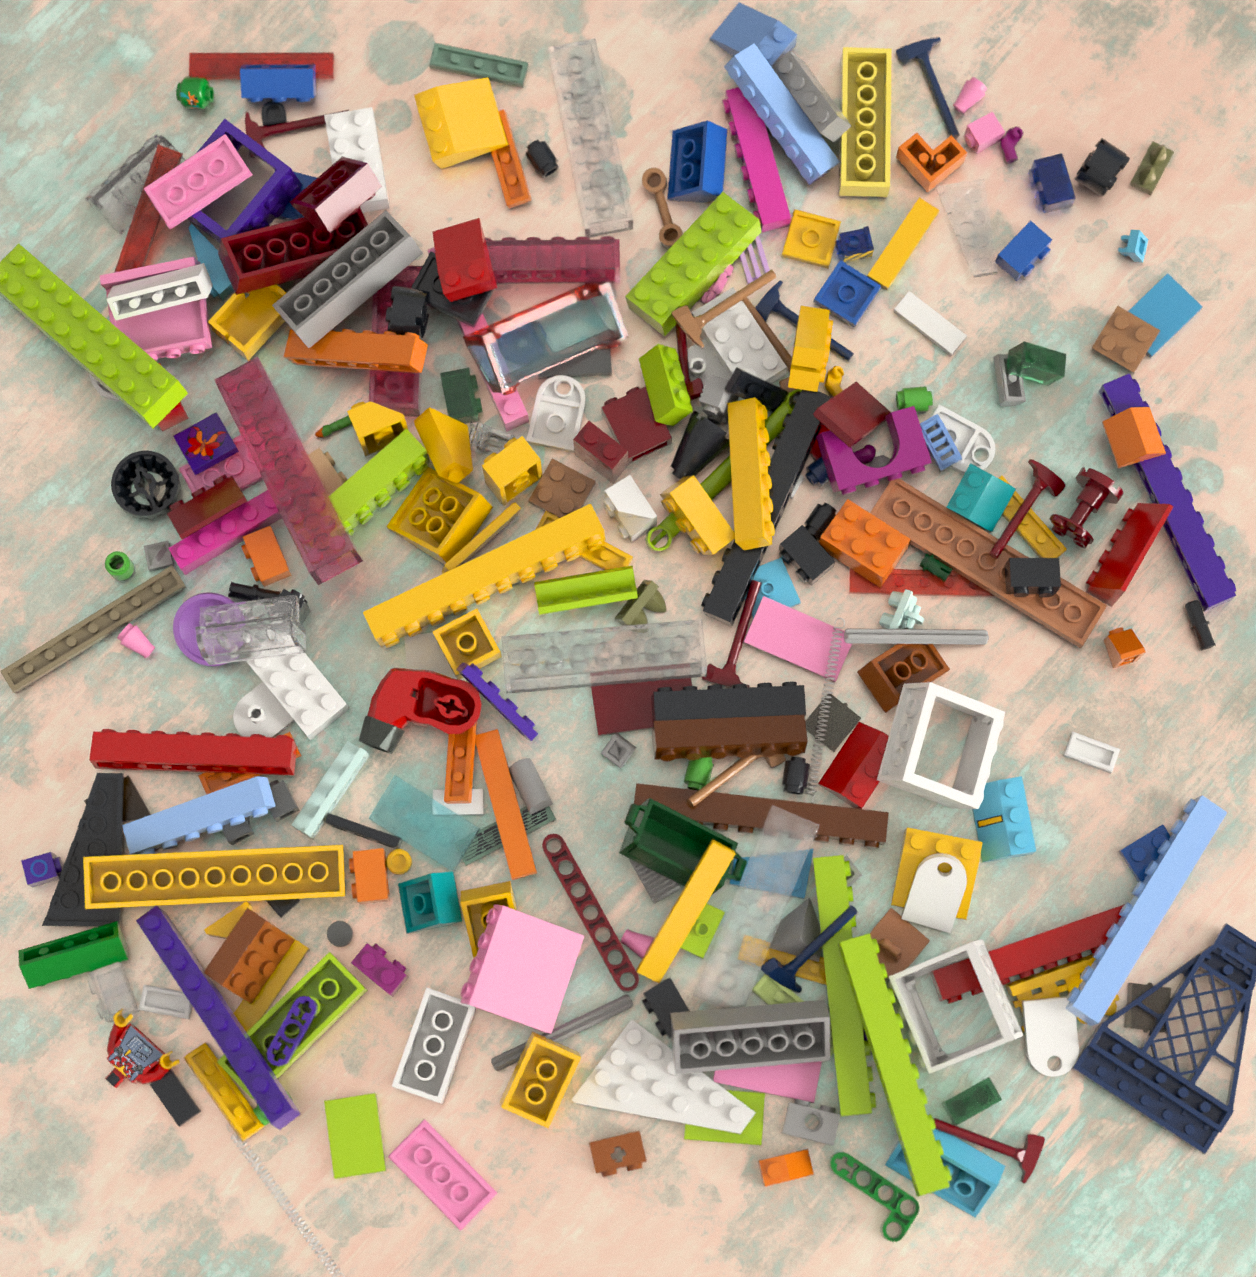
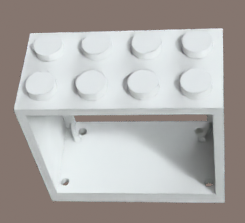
M931 682L904 684L877 780L949 808L979 809L984 798L983 791L986 780L990 776L992 758L997 750L999 733L1004 725L1003 718L1005 712ZM934 701L972 716L953 788L914 774Z
M983 939L973 941L889 976L891 982L888 983V986L892 989L894 997L897 996L901 1005L898 1007L900 1016L903 1021L908 1022L911 1029L908 1031L910 1040L914 1046H918L921 1053L918 1056L920 1064L924 1070H928L929 1074L1023 1036ZM969 956L1001 1033L951 1054H946L945 1051L941 1050L914 984H916L915 980L917 977Z

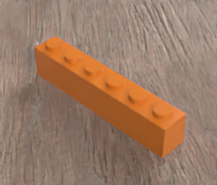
M290 329L284 357L296 365L422 373L428 344L419 339V335L409 332L405 333V335H397L390 331L377 334L370 330L356 333L353 330L342 329L341 332L330 330L313 346L308 348L297 334Z

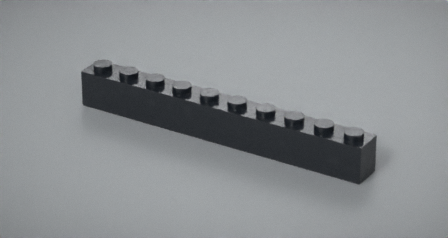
M797 391L792 403L795 407L791 414L787 413L783 421L782 427L785 429L782 435L777 436L772 449L775 451L768 466V474L772 482V488L769 489V497L773 503V512L770 514L774 530H776L806 464L816 441V436L819 435L823 426L814 417L813 413L832 397L822 392ZM734 539L731 549L727 548L723 554L722 562L724 564L721 571L717 570L711 583L714 586L711 593H706L702 601L701 607H704L703 612L706 616L733 626L749 590L751 580L754 579L768 546L743 550L735 543Z

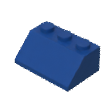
M707 120L673 130L668 200L707 203L714 201L723 192L728 129Z

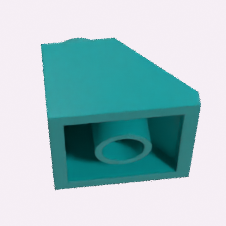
M970 463L947 508L993 532L1016 488Z
M454 872L430 873L398 883L407 934L462 922Z

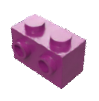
M366 943L351 964L393 997L409 978L404 973L407 968L396 959L392 963L384 956L387 952L376 943L373 946Z

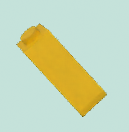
M431 407L427 408L414 420V425L437 474L458 484L473 471L468 425Z

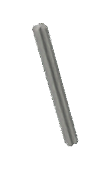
M847 628L844 632V641L847 644L985 645L989 640L986 630Z
M624 995L553 1029L551 1034L544 1033L542 1036L558 1043L632 1008V1000L629 995ZM527 1042L492 1058L491 1063L494 1069L499 1071L518 1062Z

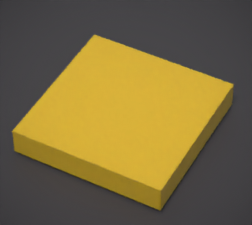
M794 209L781 257L828 269L841 221Z

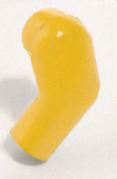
M834 366L827 372L825 388L832 397L843 391L840 385L844 370L840 366Z

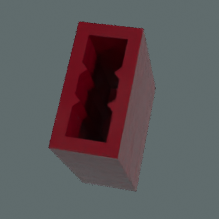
M646 386L642 388L634 387L626 392V396L619 399L617 397L611 398L601 407L602 415L615 441L628 450V464L672 444V436L666 425L655 422Z
M588 421L573 439L574 454L612 484L628 466V450L591 421Z

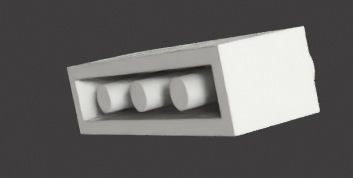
M203 263L112 286L106 299L116 321L208 298L213 284Z

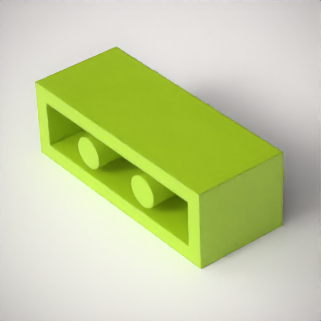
M657 344L641 356L639 362L655 422L674 426L692 413L693 410L676 349Z

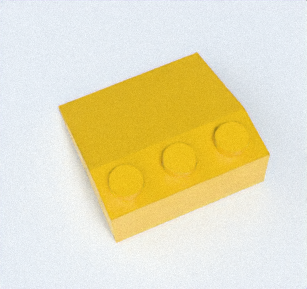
M488 77L436 86L414 95L432 161L441 170L508 145Z
M428 467L386 527L432 558L446 564L470 542L493 507L479 492L461 483L456 484L439 476L435 470Z
M907 827L903 835L891 905L904 908L918 865L930 855L944 853L957 858L966 870V889L956 918L966 920L983 842ZM943 862L937 868L940 872L947 873L951 871L952 866L949 863Z

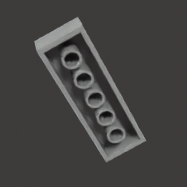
M385 210L272 306L303 343L310 348L423 252L407 231Z
M825 1000L671 1013L672 1057L676 1074L830 1061V1016Z

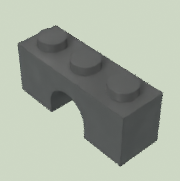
M275 780L269 783L276 807L268 810L277 822L299 811L284 781L279 782ZM251 816L245 817V822L231 826L229 823L222 826V831L228 843L234 845L255 834L250 825Z

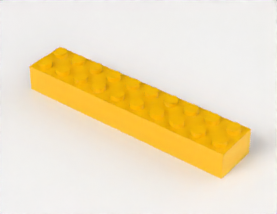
M588 504L364 611L363 614L378 644L381 647H392L400 642L399 639L406 635L413 637L423 631L422 628L429 624L436 626L444 622V617L452 613L456 616L467 611V606L473 603L477 605L485 603L490 599V595L499 592V594L508 592L513 588L512 585L517 582L526 583L536 577L535 574L540 571L549 572L558 567L557 563L567 560L569 562L580 557V552L589 549L593 551L603 545L602 542L606 540L604 529L592 505Z
M343 844L83 857L85 909L345 896Z

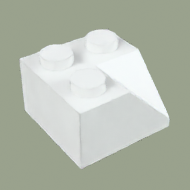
M631 475L605 490L604 509L610 518H616L619 523L617 528L624 539L628 537L632 543L647 534L653 527H657V515Z

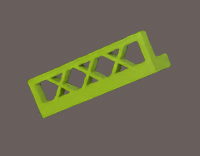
M633 566L534 582L539 615L638 598Z

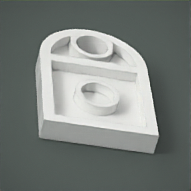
M558 375L542 383L538 389L526 440L528 444L574 453L573 439L580 432L586 404L585 392L578 381L569 376ZM561 383H566L571 389L569 393L563 395L557 392V386Z
M939 404L933 416L939 415L962 456V460L951 465L950 468L965 474L971 463L982 470H986L995 455V443L992 436L982 427ZM935 425L926 430L927 434L936 429ZM939 434L930 440L933 443L942 437ZM944 443L935 449L938 452L947 447V445ZM977 450H983L987 453L988 459L980 462L975 459L974 453ZM950 451L940 458L943 461L953 454Z
M944 853L933 854L923 859L917 867L901 919L951 933L967 884V875L963 864L954 856ZM946 862L952 866V869L947 873H942L937 867L940 863Z
M1068 996L1022 1000L1026 1055L1032 1067L1047 1076H1060L1067 1073L1073 1068L1078 1059L1079 1044L1076 1016L1065 1009L1069 1003L1067 1000ZM1051 1056H1058L1060 1059V1065L1055 1070H1050L1047 1066V1061Z

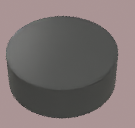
M336 921L329 926L327 938L334 946L344 947L352 941L353 930L348 923Z

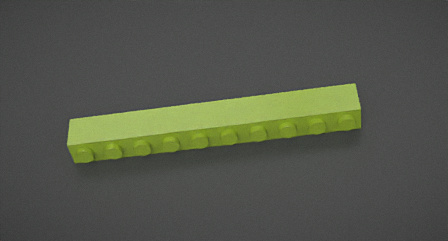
M844 855L813 858L821 933L849 907V902L854 901L852 886H847L846 876H851L849 861H844ZM855 916L822 946L841 1117L872 1114V1108H877L875 1092L870 1093L869 1082H874L872 1066H867L866 1056H871L868 1040L864 1041V1027L838 947L840 942L855 938L852 936V927H856Z
M869 933L842 941L838 944L916 1196L950 1187L948 1181L952 1180L951 1173L947 1165L943 1166L940 1157L944 1155L940 1140H935L932 1130L936 1129L932 1115H927L924 1106L928 1104L926 1094L923 1089L918 1087L916 1079L920 1078L916 1064H911L908 1054L912 1053L908 1039H903L900 1029L904 1028L900 1014H895L892 1005L896 1003L894 993L891 988L887 989L884 980L888 978L884 963L879 964L876 955L880 953L876 938L871 939Z

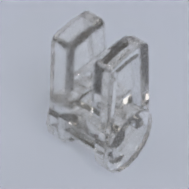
M473 421L469 426L471 429L469 434L470 448L475 452L489 455L494 452L498 454L505 448L491 444L487 440L491 439L506 444L509 440L515 438L512 434L491 428L483 423Z

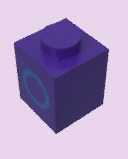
M52 852L21 860L27 885L31 887L59 880L63 869L61 858L56 857V854Z

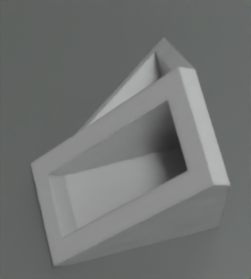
M810 898L775 925L769 948L798 956L821 934L820 925ZM822 947L810 960L819 962Z

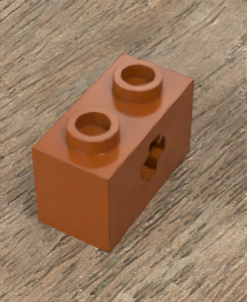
M640 1131L589 1142L596 1173L601 1172L602 1177L617 1174L616 1169L625 1166L627 1171L643 1168L642 1162H646ZM621 1147V1151L624 1149L626 1152V1156L622 1157V1162H616V1158L614 1160L611 1158V1154L615 1152L614 1148Z

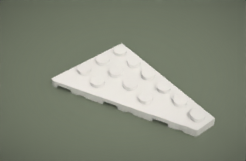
M632 1019L572 1098V1101L576 1104L737 1134L742 1133L756 1114L703 1072L676 1074L672 1049Z

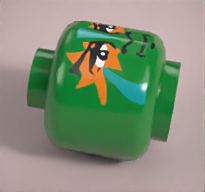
M185 77L177 85L176 97L184 108L205 109L209 102L213 101L214 89L210 87L208 80L205 78Z

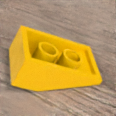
M511 881L461 891L460 903L473 958L477 956L479 950L478 941L481 934L485 933L488 924L486 918L494 904L503 905L517 911Z

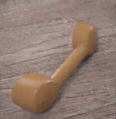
M649 168L642 176V184L649 194L655 196L664 225L659 232V239L666 249H670L684 233L677 224L672 222L663 193L667 187L665 174L659 168Z

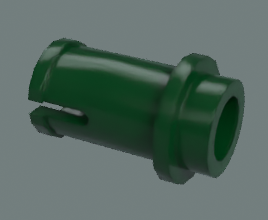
M927 553L919 565L923 568L922 571L925 572L927 570L945 582L953 568L934 558L935 555Z

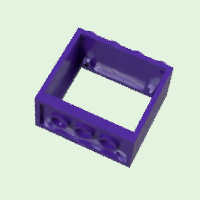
M226 119L221 122L197 153L226 134L237 151L241 146L245 147L273 168L275 172L228 230H225L200 210L187 218L218 243L224 237L270 226L275 218L283 214L285 206L299 194L302 183L288 165Z

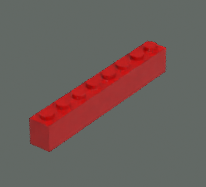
M103 729L101 732L93 731L89 760L95 769L294 775L297 745L294 739L287 735H277L275 738L261 734L243 737L235 733H227L226 736H216L210 732H203L201 735H191L183 731L176 732V734H166L163 731L141 733L137 730H127L125 733L116 732L112 729Z
M1124 905L988 951L1001 984L1011 983L1009 978L1019 975L1020 979L1034 975L1033 969L1042 966L1044 971L1059 966L1057 961L1067 958L1068 962L1083 958L1081 953L1091 950L1092 954H1094L1101 944L1104 945L1108 940L1106 934L1114 923L1117 924L1122 917L1119 913ZM970 958L930 972L940 1002L947 1000L948 1004L962 1000L961 994L971 991L972 996L984 992Z

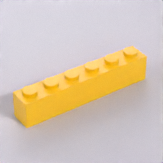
M754 397L727 403L735 543L743 550L772 545V536L775 533L770 514L773 512V503L769 497V489L772 488L771 478L768 474L770 456L766 447V443L769 442V434L765 428V420H767L768 414L765 405H762Z

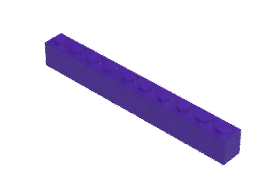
M1130 373L1103 384L1099 390L1111 417L1131 407H1149L1148 403L1142 400L1139 394L1141 391L1136 379H1132ZM1155 423L1156 426H1157L1159 435L1161 436L1162 434H1161L1160 427L1158 426L1157 423ZM1163 444L1166 454L1134 463V466L1153 504H1170L1174 506L1163 527L1205 612L1231 601L1236 596V586L1224 571L1225 563L1221 556H1217L1213 548L1215 543L1209 533L1206 534L1201 513L1194 509L1191 492L1185 489L1182 484L1183 477L1179 468L1174 467L1171 461L1172 453L1170 448Z
M155 906L138 918L136 922L270 1124L281 1130L301 1115V1113L210 977L203 973L204 968L167 913L158 906Z

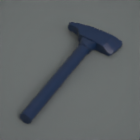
M941 38L924 39L897 49L896 54L903 65L915 59L920 63L950 136L952 135L954 138H957L960 134L929 58L932 47L940 43Z
M780 280L765 294L755 308L765 322H767L770 313L775 312L797 326L799 315L791 311L780 301L779 289L783 284ZM831 338L830 349L849 361L854 353Z
M850 905L793 961L783 965L776 958H771L761 965V970L784 987L800 993L802 987L796 983L795 976L798 969L858 913L857 909Z

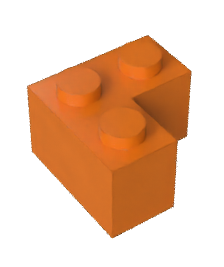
M915 133L898 147L896 158L928 193L964 164L967 152L952 135L933 150L918 133Z

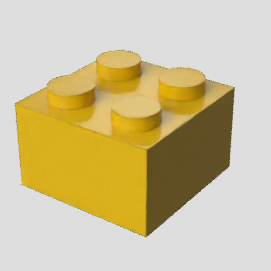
M477 608L433 631V635L456 679L460 680L463 678L456 670L462 662L469 666L473 663L480 669L502 657Z

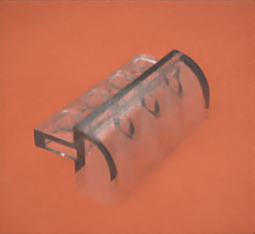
M156 134L154 137L146 140L144 146L136 153L130 155L121 167L112 171L100 186L92 189L90 195L85 200L90 206L101 213L111 227L120 234H123L154 205L144 188L186 160L164 136Z
M297 595L200 607V626L196 627V639L199 651L209 665L306 653V629L299 622V598Z

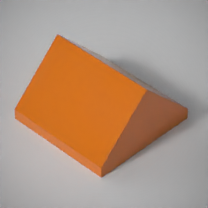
M1131 407L1102 421L1118 468L1166 454L1150 407Z

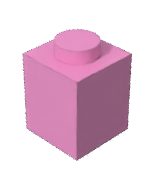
M991 112L968 124L964 139L970 148L973 147L975 152L979 153L1000 142L1005 131L994 113Z

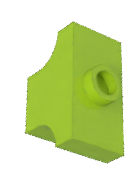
M706 903L680 948L703 959L725 912Z

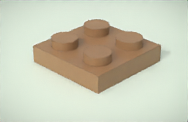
M1117 306L1092 346V349L1135 373L1160 333V330Z
M552 458L528 501L539 509L548 511L561 518L583 507L596 481Z

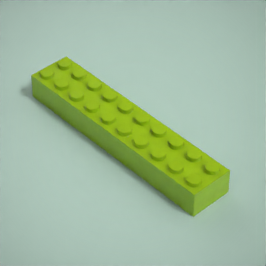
M19 243L0 261V296L152 429L188 394L172 374Z

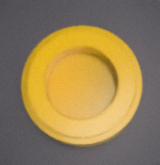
M395 849L388 854L386 865L393 874L403 875L410 870L412 859L407 851Z

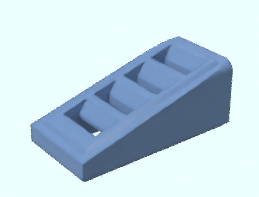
M938 414L920 423L928 452L940 471L962 460V456ZM935 425L936 429L927 434L926 430ZM940 434L942 438L932 443L930 439ZM946 443L947 447L938 452L935 448ZM951 451L953 455L942 461L940 457Z

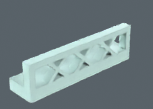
M349 741L346 742L292 823L294 828L314 840L326 822L328 814L332 813L368 759L369 754L361 747L359 749Z

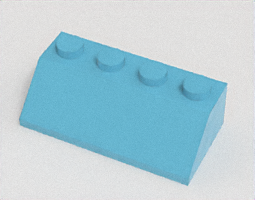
M934 1129L932 1130L935 1140H940L944 1155L940 1156L943 1166H948L952 1180L948 1181L950 1187L932 1193L976 1218L997 1188L1005 1166L958 1138ZM898 1140L885 1166L911 1180L900 1141Z

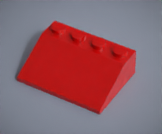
M1138 503L1134 509L1128 508L1122 518L1125 525L1122 530L1116 529L1110 539V542L1114 543L1110 551L1104 550L1098 560V563L1101 564L1097 572L1093 570L1086 581V584L1089 585L1086 593L1112 607L1126 591L1174 506L1170 504Z

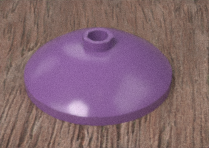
M207 592L190 597L180 606L174 617L173 633L178 647L189 659L205 666H220L231 662L241 653L247 642L248 625L244 613L234 601L224 595ZM211 622H217L218 628L212 627Z

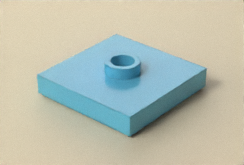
M782 558L759 566L753 580L760 582L761 585L752 611V618H754L763 596L790 608L801 604Z

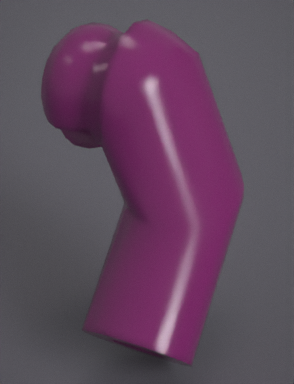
M1017 126L1010 128L1000 142L1007 163H1013L1018 160L1015 146L1023 137V131Z
M865 445L864 448L856 452L853 451V453L862 464H867L874 459L876 449L872 445Z

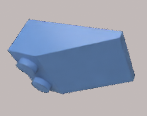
M739 2L712 34L710 40L733 57L752 44H755L770 66L773 67L786 53L791 52L796 46L797 34L779 20Z

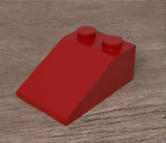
M480 218L432 232L437 269L443 294L450 302L497 288Z

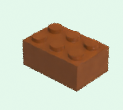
M247 908L203 973L252 1004L295 939Z

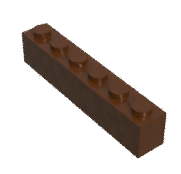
M804 715L654 721L652 728L654 760L663 761L683 758L697 760L706 757L722 759L729 756L747 758L752 755L772 757L776 754L796 756L805 753L808 743Z

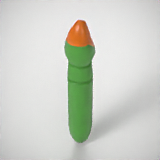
M349 415L330 425L322 426L315 433V436L319 438L327 437L332 432L352 425Z

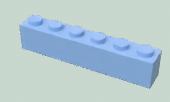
M755 44L736 54L724 66L729 76L740 88L744 97L748 99L757 115L769 128L773 137L777 139L786 155L792 160L809 185L840 163Z
M256 776L124 824L122 828L130 854H152L159 848H163V850L178 846V841L184 839L185 842L199 839L200 834L206 831L208 834L223 830V825L229 823L231 826L245 822V817L253 815L255 818L268 814V809L276 806L268 778Z

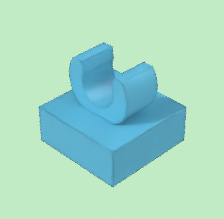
M1131 230L1130 236H1121V240L1128 244L1126 248H1118L1120 254L1129 256L1134 262H1143L1148 244L1146 236L1140 230Z

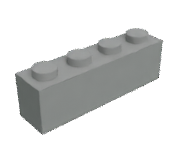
M789 51L772 67L822 135L835 142L852 126L804 61Z

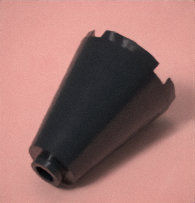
M695 410L691 414L671 467L674 469L672 474L679 479L686 476H696L730 445L729 438H725L727 432L705 417H701L700 420L696 418L699 413Z

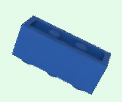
M315 64L242 65L240 68L241 98H248L249 102H260L262 98H272L273 102L287 101L286 98H296L298 102L311 101V98H314L316 95Z

